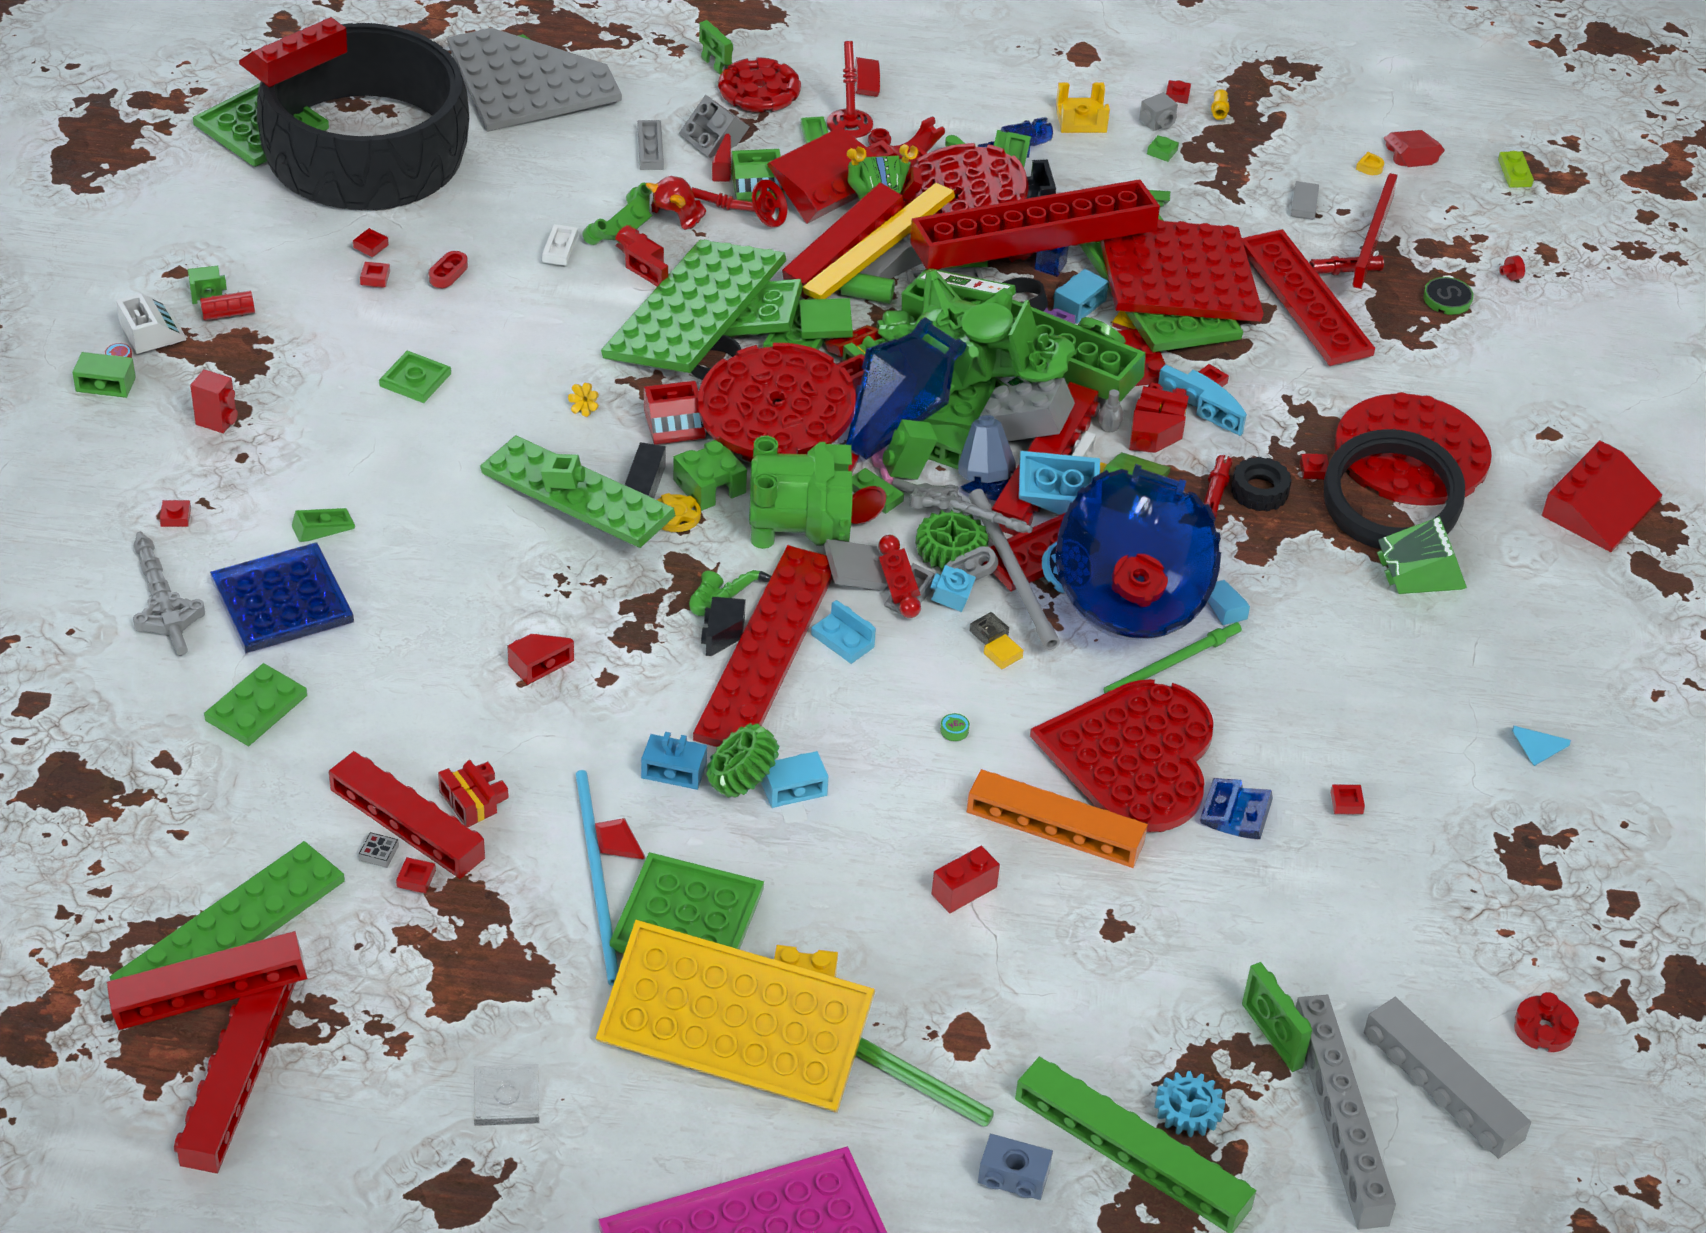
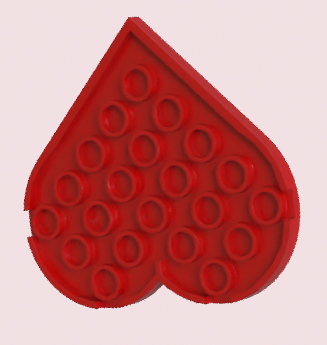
M1147 679L1124 684L1031 728L1030 737L1095 807L1148 824L1146 832H1164L1189 821L1201 806L1205 783L1203 773L1197 761L1204 756L1210 747L1214 723L1207 705L1192 691L1175 683L1168 686L1156 684L1155 680Z

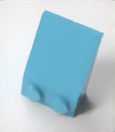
M1020 451L1019 499L1059 515L1066 512L1074 519L1095 520L1100 503V458Z

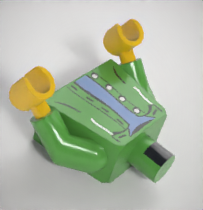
M902 145L899 149L900 154L903 156L902 159H899V156L866 157V150L864 148L857 147V151L850 148L847 151L848 158L852 160L848 165V184L858 194L860 200L880 182L900 194L911 164L909 159L916 158L918 154L917 147L911 146L910 152L907 154L909 146Z

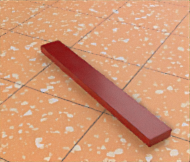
M1390 173L1387 176L1355 267L1352 284L1354 288L1362 289L1394 197L1397 174Z

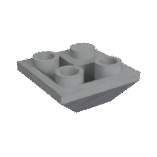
M705 94L679 134L711 158L716 155L725 134L731 135V148L737 146L750 126Z

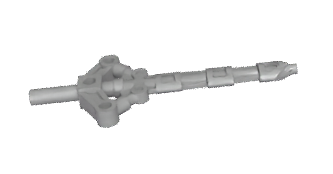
M895 478L892 482V486L898 490L911 494L910 507L921 509L923 507L938 506L941 509H948L952 507L963 513L979 516V518L989 522L1003 524L1005 527L1018 532H1032V526L1027 525L1024 521L1007 518L1001 513L982 509L975 504L963 501L962 496L958 495L959 487L956 485L936 486L928 483L916 485Z
M139 531L136 533V540L133 546L135 552L141 556L140 566L143 574L147 576L148 588L152 597L148 599V607L144 608L142 613L134 615L135 630L171 636L177 654L184 655L188 652L182 635L183 630L205 615L204 602L200 599L192 601L187 598L183 599L180 598L179 593H171L169 584L163 576L160 560L154 555L153 550L155 546L153 541L144 535L143 532Z

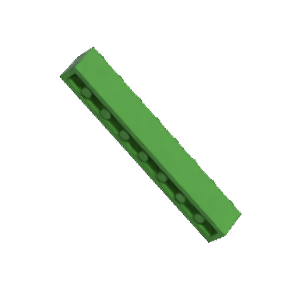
M1039 1056L1019 1078L1015 1100L1227 1233H1233L1251 1211L1257 1190L1252 1188L1246 1181L1234 1177L1223 1170L1217 1163L1208 1161L1195 1153L1191 1147L1174 1140L1162 1129L1153 1127L1142 1120L1136 1113L1127 1111L1116 1104L1110 1097L1093 1090L1084 1081L1074 1078L1061 1070L1055 1063L1048 1062Z

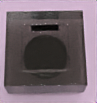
M992 612L970 623L969 631L985 645L1004 634L1009 635V627Z

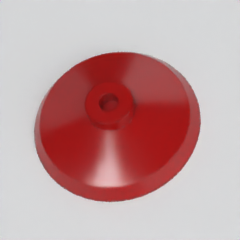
M868 486L852 495L851 523H867L875 519L882 512L886 503V493L881 487Z

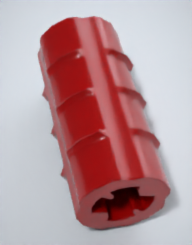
M251 290L200 298L204 321L255 313Z

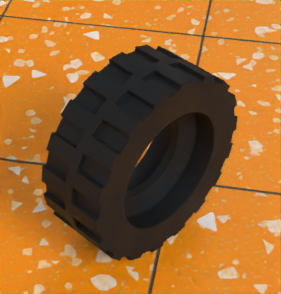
M1251 457L1245 461L1242 460L1235 467L1231 493H1233L1234 499L1239 504L1246 506L1248 509L1265 512L1273 509L1276 510L1288 500L1292 481L1290 479L1291 474L1285 466L1271 458ZM1253 479L1265 480L1272 483L1274 488H1257L1249 484L1248 481Z

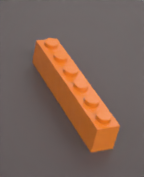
M983 769L980 770L968 795L967 813L1134 868L1145 842L1148 824Z

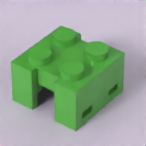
M713 440L704 444V449L698 451L689 450L673 456V480L687 496H692L696 499L701 511L716 505V487L726 483L729 487V497L731 499L746 493L747 469L720 442Z

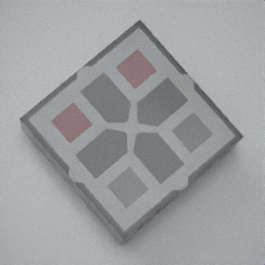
M370 832L359 852V861L388 868L399 847L398 839Z

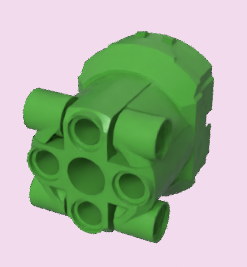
M760 436L754 441L753 459L751 461L749 511L751 543L753 546L761 549L771 547L775 542V532L805 533V536L816 546H823L827 539L849 542L852 516V471H848V466L852 465L851 445L819 442L807 454L778 453L777 440L771 436Z

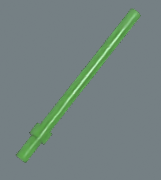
M1235 622L1223 629L1217 628L1210 631L1207 637L1104 687V693L1129 682L1145 680L1211 646L1218 647L1224 644L1226 639L1242 631L1241 625Z

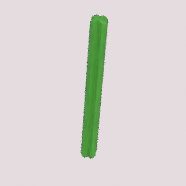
M861 1037L856 1056L984 1127H987L992 1121L994 1111L991 1108Z

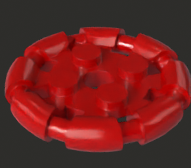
M756 57V60L749 61L746 58L730 64L728 69H724L720 74L718 88L722 97L735 107L738 105L745 111L763 113L764 110H771L773 112L791 105L792 101H795L800 94L801 81L798 74L785 63L782 65L778 64L777 60Z

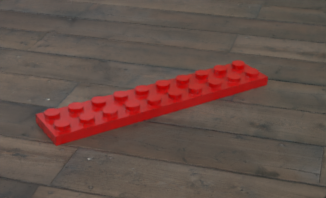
M787 545L693 732V741L719 747L723 743V739H727L731 732H737L741 726L745 728L748 724L755 725L757 723L762 726L833 579L827 555Z

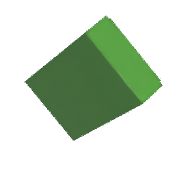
M823 116L801 118L800 125L806 144L828 133Z

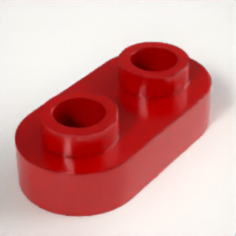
M461 251L446 253L429 269L430 284L441 289L452 285L467 270V255Z

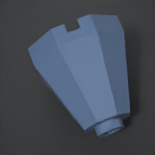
M982 415L971 425L958 463V473L968 481H974V476L981 477V482L984 483L1007 480L1011 477V473L1013 474L1016 470V462L1001 422L994 419V416Z

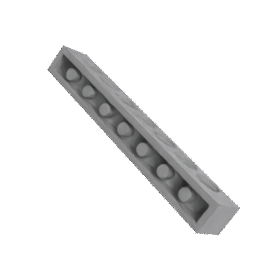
M1329 995L1298 997L1296 1009L1302 1017L1308 1019L1312 1027V1034L1305 1057L1306 1066L1357 1230L1388 1227L1396 1206L1395 1199Z

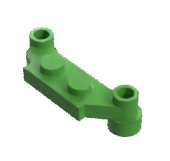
M643 182L628 192L626 195L628 204L608 221L597 219L594 223L589 224L582 233L584 240L590 245H596L602 239L615 240L617 233L624 226L631 225L638 229L653 216L649 212L650 194L652 191L646 187V183Z

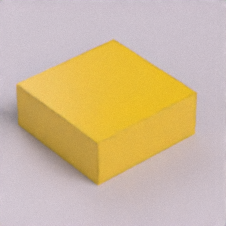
M1006 634L984 646V654L1001 670L1023 658L1024 650Z

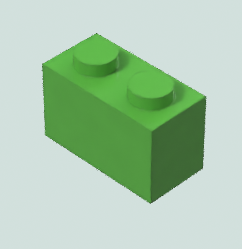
M81 352L72 372L76 392L123 398L128 397L136 378L133 358Z
M901 420L897 430L893 433L887 450L883 453V464L891 477L918 480L938 441L929 422Z

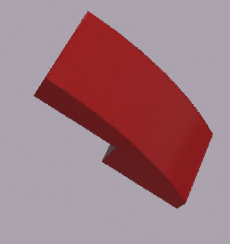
M856 57L855 68L857 72L855 74H857V77L855 79H857L855 94L878 97L880 93L879 60Z

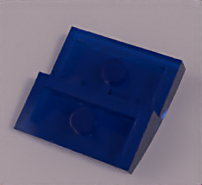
M1213 778L1200 822L1207 827L1227 834L1250 839H1261L1273 800L1272 790L1243 788L1242 780Z

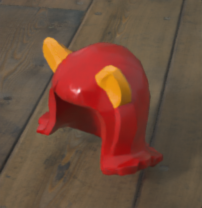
M668 176L656 184L646 183V187L653 192L652 212L658 213L660 208L675 211L684 230L695 227L706 214V208L700 200H695L690 185L683 178Z

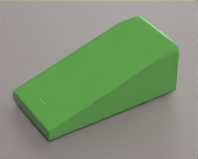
M347 508L295 510L292 528L298 541L306 542L355 529V524Z

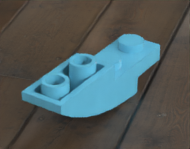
M1166 364L1161 368L1158 384L1163 387L1164 391L1172 392L1176 388L1185 389L1186 395L1189 396L1188 404L1197 407V416L1239 436L1243 434L1247 414L1237 400L1223 387L1195 370L1185 374Z

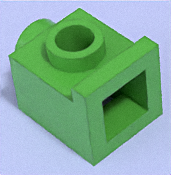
M218 265L188 269L192 304H198L197 301L200 298L222 295V291L227 290L225 275H220Z
M547 454L541 469L546 492H551L552 488L576 489L578 482H584L585 467L581 466L579 455Z

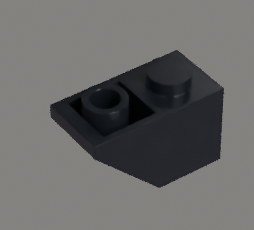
M712 596L711 608H705L704 624H708V628L703 627L701 634V644H706V656H713L740 640L744 630L746 599Z

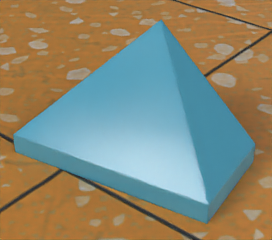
M1514 725L1512 728L1513 734L1534 766L1570 746L1571 740Z

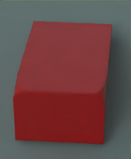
M725 134L713 159L712 180L714 182H730L731 180L730 134Z

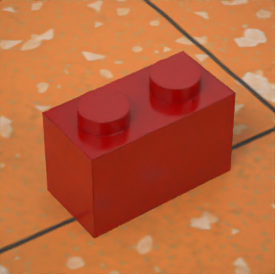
M203 369L190 384L195 424L224 434L229 426L235 423L238 416L235 407V391L233 390L232 378Z
M981 845L935 870L931 894L950 914L997 888L1000 864Z

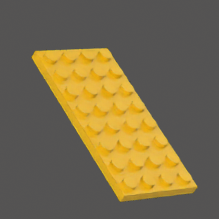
M635 920L595 1039L598 1042L838 1113L876 991L874 988Z

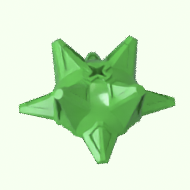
M936 269L926 272L923 312L916 322L880 326L878 334L903 351L914 375L920 380L917 411L927 414L953 391L965 389L969 385L980 381L986 382L992 377H1019L1013 369L1009 350L992 349L988 347L987 343L971 340L964 334L961 325L964 313L978 304L997 303L1011 311L1013 298L1011 290L1003 288L984 301L972 299L970 302L960 299Z

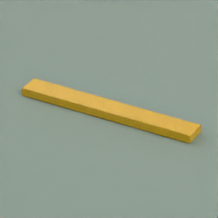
M938 183L932 185L804 285V294L814 299H827L911 232L912 218L933 215L954 199V190Z

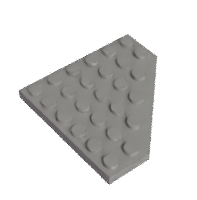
M494 28L481 29L447 38L449 49L460 68L463 80L487 132L622 100L621 91L608 65Z

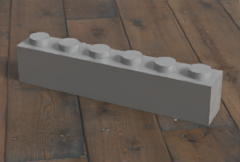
M1396 996L1369 1013L1364 1034L1367 1035L1370 1042L1383 1050L1395 1065H1399L1416 1085L1421 1086L1430 1094L1440 1107L1445 1108L1461 1127L1467 1129L1476 1137L1486 1150L1492 1152L1499 1159L1525 1141L1531 1121Z

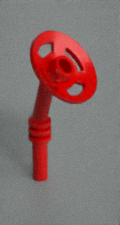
M844 41L845 69H843V72L845 74H843V78L845 79L843 83H846V108L832 112L827 118V127L830 131H833L839 127L852 129L857 126L859 128L857 130L846 131L854 138H860L872 131L873 119L866 112L855 109V83L857 82L855 77H857V74L854 72H857V69L854 68L853 41ZM834 117H836L837 125L833 122ZM864 117L867 119V124L864 123Z
M765 179L756 183L752 192V202L733 199V196L729 198L726 194L723 196V193L718 195L692 187L695 198L714 203L716 207L721 205V208L724 209L726 207V210L731 208L755 212L761 222L769 227H778L786 220L788 211L786 198L781 188L771 180ZM767 188L770 189V190L773 192V194L775 195V197L772 195V193H770L769 191H767ZM760 189V194L758 195L757 201H756V194H757V191ZM775 208H779L778 217L774 220L772 215L775 212Z

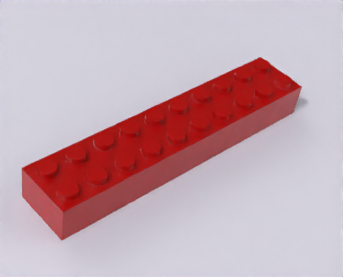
M1141 179L912 218L910 244L927 270H939L947 267L962 266L964 264L985 262L998 258H1008L1015 255L1031 254L1038 251L1054 250L1066 246H1077L1083 243L1099 242L1106 239L1157 231L1160 205Z

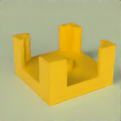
M1058 82L1056 110L1061 133H1107L1110 108L1109 104L1103 105L1105 96L1104 82H1094L1092 84L1091 98H1068L1069 83Z

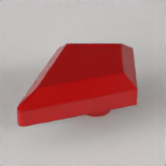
M625 818L595 823L600 853L645 859V854Z

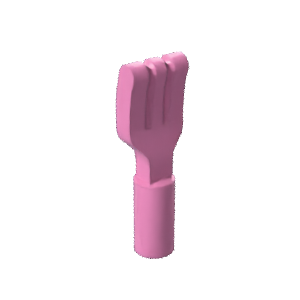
M886 449L869 450L873 466L879 468L882 479L892 485L894 478L889 475L882 460Z

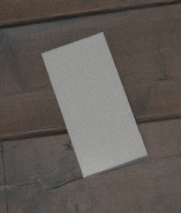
M1296 181L1291 216L1315 219L1319 184Z

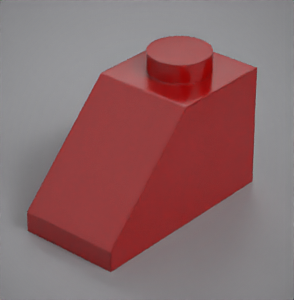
M1134 410L1129 450L1156 453L1183 438L1186 416Z
M529 634L507 645L508 665L527 685L574 661V641L571 638Z

